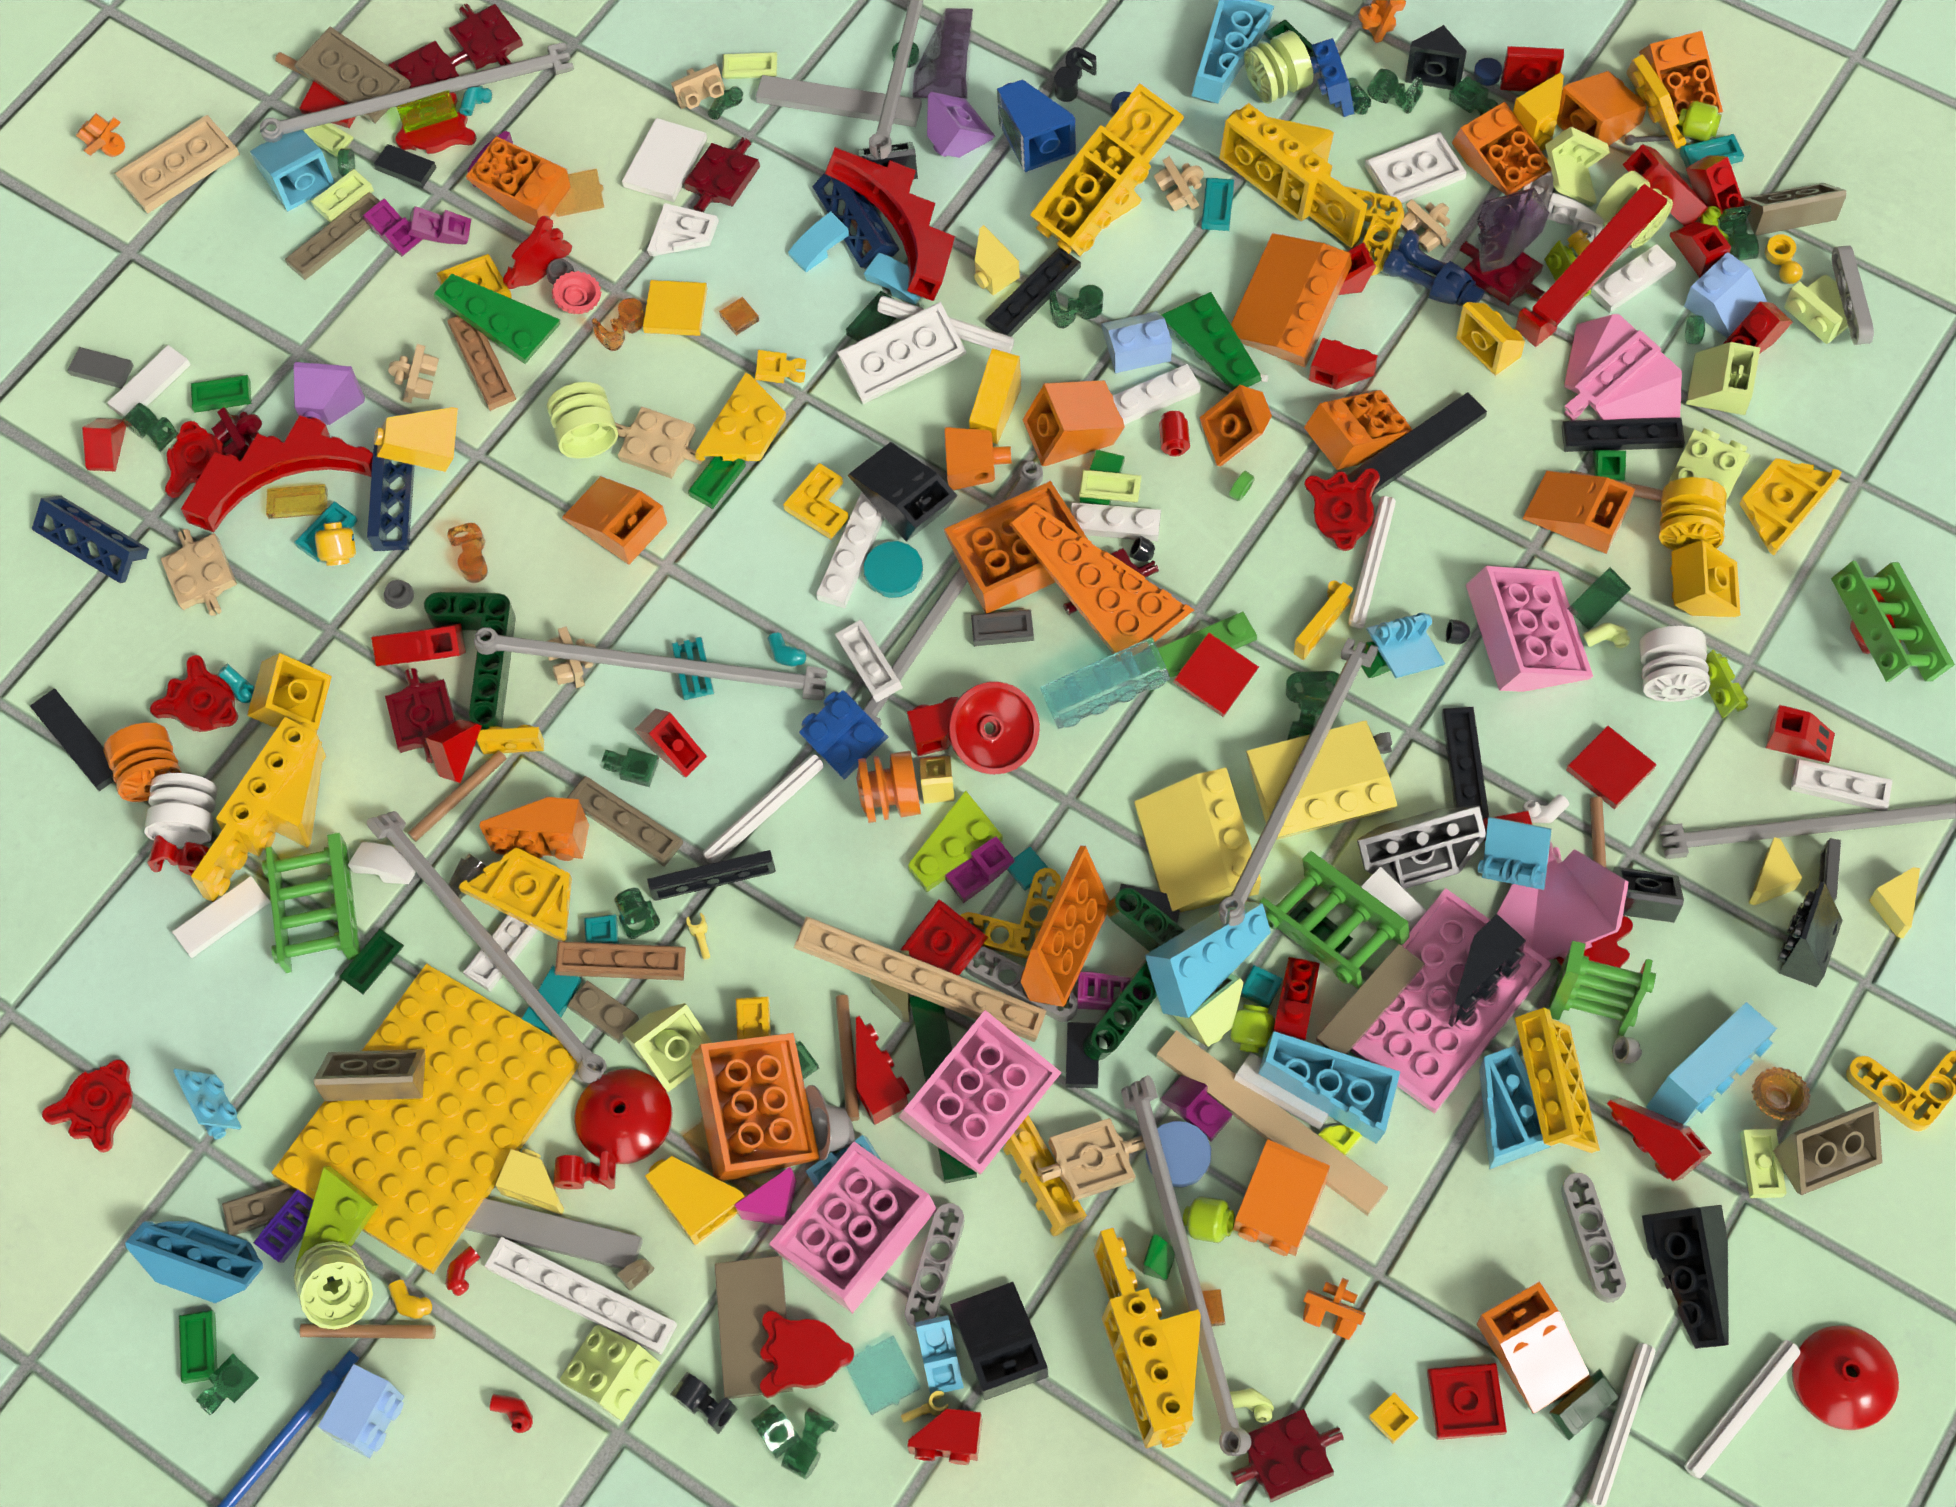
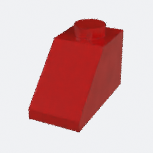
M655 708L634 729L657 756L685 778L707 757L671 712Z

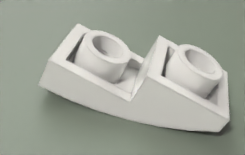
M1552 193L1546 219L1560 224L1572 225L1571 235L1581 229L1584 233H1588V240H1593L1602 231L1604 220L1598 214L1575 200Z
M362 842L348 864L353 873L378 874L384 883L409 884L416 873L395 847L370 842Z
M1382 867L1361 886L1407 920L1409 932L1427 911Z

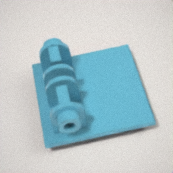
M1421 612L1417 615L1405 616L1394 621L1382 622L1378 625L1367 627L1366 630L1378 647L1395 679L1445 665L1444 660L1426 632L1432 624V618L1429 614Z
M1488 817L1484 861L1480 860L1478 873H1482V878L1544 890L1552 829Z
M176 1068L173 1070L198 1124L205 1126L209 1136H213L217 1140L226 1135L225 1130L227 1128L239 1130L242 1128L237 1119V1111L229 1102L224 1092V1084L216 1075Z

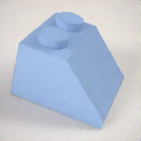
M1727 252L1690 287L1684 307L1728 338L1760 301L1767 302L1751 268Z
M1157 311L1101 323L1115 373L1171 361V337L1165 318Z

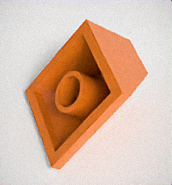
M1239 385L1199 417L1217 466L1224 465L1263 434L1272 417L1263 392Z

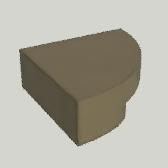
M639 1259L626 1266L617 1275L629 1291H632L655 1268L647 1259Z

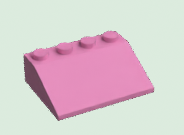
M1486 566L1466 584L1499 691L1525 692L1589 680L1593 677L1558 571Z
M984 1010L905 1107L899 1118L923 1138L978 1174H981L1062 1072Z
M853 1142L769 1245L824 1293L853 1314L937 1209L927 1192L859 1144Z

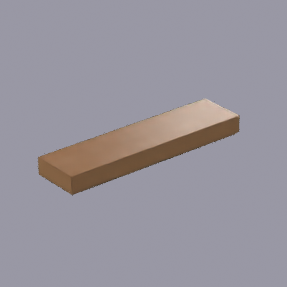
M458 315L448 319V325L489 410H494L515 401V394L487 337Z
M558 941L555 973L556 975L684 981L686 947Z

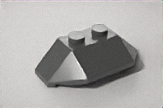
M1473 805L1437 809L1381 825L1357 839L1365 871L1373 875L1382 867L1403 889H1407L1460 873L1473 856L1479 844L1486 838V832L1480 807Z

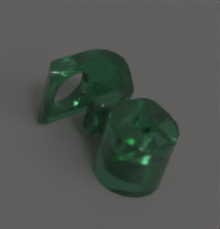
M1382 68L1377 71L1367 86V93L1372 99L1385 104L1391 98H1395L1396 104L1406 114H1409L1423 95V81L1420 77H1415L1406 91L1405 84L1399 83L1398 77L1394 72Z
M1751 205L1727 208L1720 217V228L1730 237L1728 239V243L1731 245L1730 254L1740 261L1757 259L1759 255L1757 236L1755 234H1748L1747 225L1745 224L1751 212Z
M1096 285L1083 286L1079 291L1077 299L1068 298L1067 311L1059 307L1056 291L1052 290L1050 292L1049 306L1054 325L1063 329L1068 327L1075 321L1076 313H1079L1081 318L1085 320L1098 317L1103 311L1102 289Z
M137 403L122 418L123 423L135 435L142 439L147 435L159 453L178 435L169 419L162 417L158 420L155 414L142 403ZM167 427L168 432H165L162 428Z
M1300 693L1298 704L1299 709H1301L1299 721L1292 722L1287 740L1310 735L1314 728L1316 715L1321 714L1327 700Z
M639 888L626 889L615 897L614 902L620 912L618 917L628 938L635 939L659 926L660 919L651 900L645 901ZM645 920L644 926L638 930L628 927V925Z
M774 1404L750 1420L776 1459L801 1441L800 1436L785 1414L779 1411Z
M811 1407L804 1414L805 1427L802 1433L803 1437L798 1440L794 1439L791 1442L781 1463V1467L805 1480L812 1474L821 1457V1453L817 1450L818 1445L822 1441L821 1435L828 1431L836 1432L839 1428V1424Z

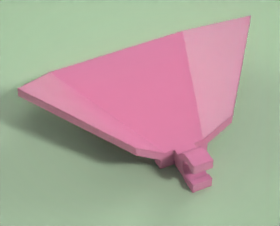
M1612 314L1576 325L1564 384L1565 388L1578 395L1565 405L1566 411L1564 414L1571 421H1574L1590 405L1602 420L1680 418L1682 370L1661 352V348L1641 330L1637 331L1619 314Z
M1550 842L1545 889L1541 890L1512 884L1497 914L1526 940V946L1547 961L1558 956L1564 959L1572 941L1585 943L1586 950L1592 947V942L1618 932L1622 922L1629 882L1575 849L1562 861L1559 848H1553Z

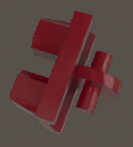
M223 407L217 412L221 420L211 429L214 435L224 443L232 437L233 441L224 447L223 450L225 454H231L242 460L253 438H255L257 433L259 434L258 431L262 426V421L258 415H248L247 412H242L239 416L230 415L228 410Z

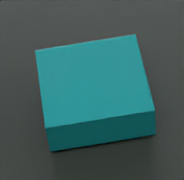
M1028 847L1014 858L1015 862L1007 871L1026 891L1031 887L1035 873L1040 869L1048 868V866L1031 847Z
M616 914L584 918L586 943L619 944Z
M1253 965L1242 987L1240 996L1269 1009L1282 984L1283 978Z

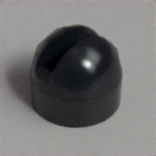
M1140 535L1131 547L1130 557L1142 562L1149 561L1154 556L1155 546L1149 539Z
M1450 619L1446 629V642L1448 644H1463L1469 638V626L1463 621Z

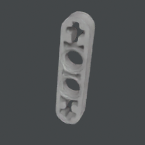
M1850 245L1834 247L1832 251V267L1852 342L1854 345L1871 344L1874 328L1854 251Z
M982 946L966 966L968 974L1011 997L1045 1009V1015L1057 1021H1070L1077 1014V998L1072 992L1068 998L1071 1009L1064 1008L1062 1012L1058 1011V1006L1030 1001L1021 984V975L1025 967ZM981 956L985 957V964L994 968L992 976H989L990 968L985 965H979L978 968L974 967L973 959L979 960ZM1012 970L1017 975L1016 979L1010 984L1002 983L998 978L1001 971Z
M1573 1173L1565 1179L1561 1189L1569 1219L1594 1294L1603 1302H1615L1625 1291V1277L1594 1184L1587 1175ZM1574 1182H1577L1579 1187H1585L1582 1193V1200L1585 1205L1577 1209L1574 1206H1578L1580 1203L1577 1192H1570ZM1583 1213L1592 1214L1597 1220V1227L1589 1230L1583 1228L1579 1223V1216ZM1593 1245L1603 1246L1608 1252L1607 1260L1598 1262L1591 1258L1589 1253L1590 1247ZM1610 1265L1613 1269L1608 1270V1279L1610 1283L1616 1282L1618 1285L1613 1293H1610L1608 1288L1602 1289L1601 1287L1605 1282L1603 1269Z
M953 1203L941 1205L934 1214L906 1304L905 1318L908 1326L917 1331L915 1316L911 1313L913 1311L918 1312L922 1303L921 1298H916V1295L918 1294L922 1298L928 1299L925 1305V1312L929 1316L928 1319L936 1318L965 1222L963 1211ZM949 1213H954L955 1220L958 1222L950 1224L949 1237L943 1235L945 1224L941 1217H948ZM937 1243L946 1244L949 1247L948 1256L941 1260L933 1258L930 1254L932 1246ZM929 1274L937 1276L940 1280L938 1288L934 1291H925L920 1285L924 1276Z

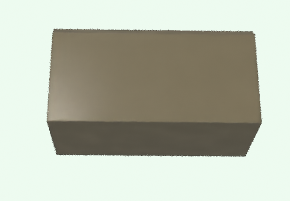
M1819 183L1743 198L1745 204L1744 211L1754 236L1835 221L1845 201L1846 190L1826 183Z
M425 1049L328 1052L314 1077V1086L324 1101L423 1098Z
M1870 1102L1793 1132L1773 1150L1798 1194L1804 1195L1883 1163L1878 1103Z

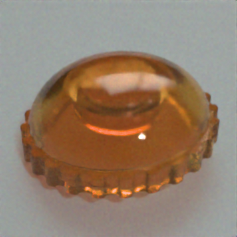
M1773 1067L1772 1069H1766L1764 1072L1762 1071L1754 1080L1753 1090L1751 1091L1754 1095L1753 1100H1755V1104L1759 1107L1760 1111L1767 1116L1779 1119L1780 1121H1789L1801 1116L1808 1108L1807 1105L1810 1103L1809 1098L1811 1097L1809 1088L1806 1086L1807 1083L1796 1072H1791L1790 1069H1783L1782 1067Z

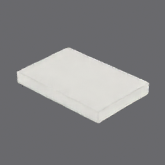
M656 118L622 180L623 187L674 202L707 140L706 133Z
M1441 132L1365 161V168L1381 194L1398 198L1401 203L1464 180L1467 174Z

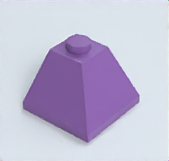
M930 92L928 95L927 136L934 144L933 148L938 154L944 157L953 156L960 158L995 137L994 133L966 99Z
M294 363V403L298 415L309 419L314 417L324 422L325 425H331L364 403L365 396L351 366Z

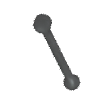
M1630 134L1625 137V143L1629 146L1637 142L1670 141L1667 135L1635 137Z

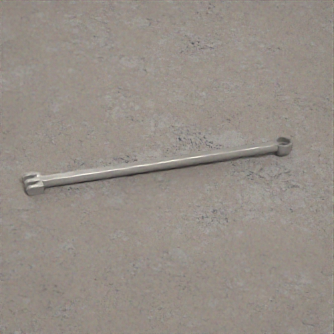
M923 0L909 1L877 132L869 138L870 153L877 159L879 158L878 150L881 152V159L887 158L892 150L890 133Z
M558 43L548 46V55L279 121L275 118H266L260 124V132L264 140L274 143L279 141L284 134L465 90L469 87L481 86L553 68L555 75L574 70L572 63L561 64L569 61L571 58L569 53L558 54L567 50L566 43ZM273 124L276 126V129L268 131L266 127Z
M1028 461L1021 466L1019 472L1020 479L1005 501L1041 484L1043 481V470L1038 463L1035 464L1034 461ZM1029 470H1036V472L1032 474L1027 473V471ZM961 566L891 667L899 681H901L968 582ZM891 695L877 703L871 696L863 708L879 727L882 725L881 719L876 716Z
M486 627L478 630L475 633L474 639L476 650L485 655L492 654L495 651H507L802 689L803 699L811 700L824 699L825 693L822 689H825L826 681L823 679L827 678L828 673L824 668L807 666L806 675L502 636L498 635L495 630ZM483 636H491V639L488 641L481 640Z
M1347 639L1341 651V659L1346 660V663L1231 896L1225 898L1219 905V918L1223 924H1226L1227 908L1235 907L1236 909L1230 910L1229 926H1236L1243 922L1245 918L1244 904L1361 665L1371 667L1378 651L1377 646L1371 645L1366 654L1364 653L1366 643L1359 642L1356 650H1353L1355 640Z
M1956 803L1684 832L1681 823L1661 826L1659 832L1661 836L1673 835L1663 838L1662 845L1663 847H1676L1664 851L1666 859L1687 857L1689 853L1688 848L1955 819Z
M396 811L387 813V815L382 814L378 817L369 818L367 825L378 839L387 837L576 1060L579 1064L578 1075L580 1079L587 1083H592L597 1078L600 1079L607 1067L605 1060L584 1046L403 832L406 822Z
M1147 1075L1141 1078L1140 1081L1132 1083L1131 1086L1124 1087L1121 1093L1125 1108L1136 1111L1190 1311L1199 1309L1201 1314L1199 1346L1221 1423L1220 1448L1228 1456H1240V1454H1245L1249 1450L1251 1438L1244 1429L1239 1428L1150 1101L1158 1097L1153 1079Z

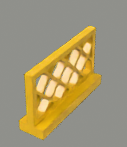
M1544 1007L1515 1017L1544 1144L1552 1146L1563 1143L1589 1153L1599 1151L1600 1148L1570 1026L1552 1019L1550 1010Z

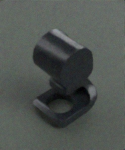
M1074 47L1067 52L1066 67H1061L1054 76L1055 96L1063 102H1070L1077 97L1078 79L1082 77V69L1092 75H1097L1096 56L1079 47ZM1083 57L1088 59L1093 66L1088 65L1083 60Z
M686 1372L670 1393V1396L692 1414H695L697 1411L702 1412L708 1418V1425L716 1434H719L738 1410L737 1407L728 1398H723L718 1404L714 1398L709 1396L712 1392L711 1389L701 1380Z

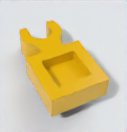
M758 350L755 380L784 384V378L789 377L794 382L802 383L805 379V372H799L796 369L805 370L806 360L795 358L792 361L786 360L787 353Z

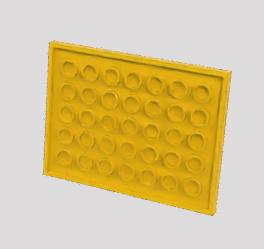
M426 964L362 1049V1051L425 1049L423 1098L324 1101L271 1173L278 1180L296 1191L300 1190L314 1200L323 1167L331 1166L379 1205L362 1231L434 1274L465 1230V1226L480 1204L494 1189L510 1150L520 1152L572 1078L579 1064L558 1039Z

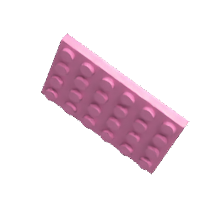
M1446 888L1409 932L1410 937L1402 945L1425 963L1424 968L1351 1050L1353 1054L1362 1060L1400 1071L1397 1086L1434 1114L1552 964L1525 945L1522 951L1525 956L1519 962L1521 964L1519 970L1510 979L1504 976L1496 984L1499 986L1497 991L1487 1001L1481 998L1474 1006L1476 1011L1467 1021L1462 1023L1459 1020L1451 1027L1448 1023L1474 935L1490 919Z

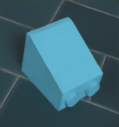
M303 130L284 134L279 141L274 143L267 141L250 151L258 170L287 212L320 195L335 184L323 152Z

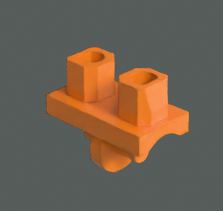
M1372 0L1370 6L1361 8L1358 18L1362 22V28L1372 33L1375 43L1382 42L1386 32L1394 30L1396 26L1394 15L1398 11H1403L1406 1Z
M95 113L89 121H86L76 134L78 138L88 144L84 151L90 156L101 148L106 155L116 157L125 149L123 138L119 134L111 132L121 123L114 117L107 122Z
M1345 1278L1341 1279L1339 1287L1329 1282L1325 1283L1323 1291L1335 1296L1334 1299L1308 1290L1303 1300L1306 1302L1303 1315L1304 1322L1320 1327L1325 1312L1328 1311L1338 1316L1332 1333L1348 1340L1355 1332L1357 1325L1362 1324L1366 1313L1341 1303L1343 1299L1355 1304L1358 1294L1346 1290L1349 1280Z

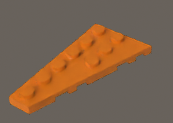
M1035 504L1009 524L1123 667L1194 611L1193 608L1187 604H1182L1173 598L1172 594L1158 588L1146 580L1143 575L1108 552L1102 551L1093 545L1090 540L1078 535L1066 527L1063 522Z

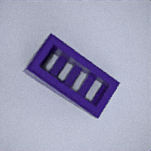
M297 1190L253 1243L276 1261L284 1263L303 1239L309 1216L304 1215L295 1206L299 1202L311 1211L314 1200L300 1190ZM289 1213L302 1222L300 1227H297L286 1218ZM281 1224L294 1233L291 1238L278 1230ZM274 1236L285 1245L280 1249L269 1240Z

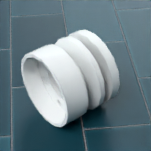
M1667 626L1650 631L1640 639V660L1644 666L1642 670V678L1644 680L1643 692L1647 697L1658 701L1680 702L1701 696L1709 690V667L1705 662L1707 657L1706 637L1702 631L1688 626Z
M167 773L156 776L151 781V793L148 801L151 808L147 811L144 833L153 841L155 836L160 835L167 842L177 847H184L185 842L201 845L210 842L214 821L211 813L215 809L218 788L210 780L193 774Z

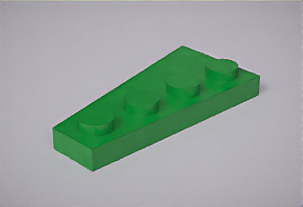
M451 274L434 292V299L524 364L530 360L560 325V319L454 274Z
M1212 292L1161 314L1165 318L1167 328L1169 327L1183 344L1186 343L1201 361L1204 360L1211 367V370L1232 390L1239 385L1249 387L1262 381L1260 372Z

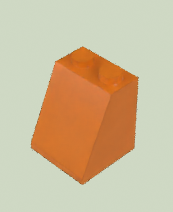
M1606 71L1569 83L1563 87L1557 125L1563 131L1569 127L1578 129L1607 143L1609 147L1643 122L1647 104L1644 103L1640 96L1635 95L1628 89L1622 80Z
M1105 380L1044 383L1022 419L1042 466L1055 464L1095 451L1096 449L1099 450L1114 445L1125 428L1123 418L1117 410L1113 395L1109 391Z
M1267 1139L1236 1216L1233 1230L1238 1231V1235L1247 1241L1255 1243L1259 1240L1270 1245V1250L1279 1255L1288 1256V1254L1296 1256L1326 1185L1330 1165Z

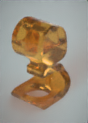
M626 298L619 303L618 318L610 320L614 332L607 331L596 318L592 319L595 337L606 349L610 351L619 350L625 340L624 330L633 334L643 327L645 315L642 303L639 300Z
M466 523L450 528L447 536L451 546L461 545L463 550L458 558V566L464 579L470 583H478L484 580L487 576L488 568L481 550L484 548L486 541L480 527L475 523ZM468 532L465 536L455 537L459 533Z

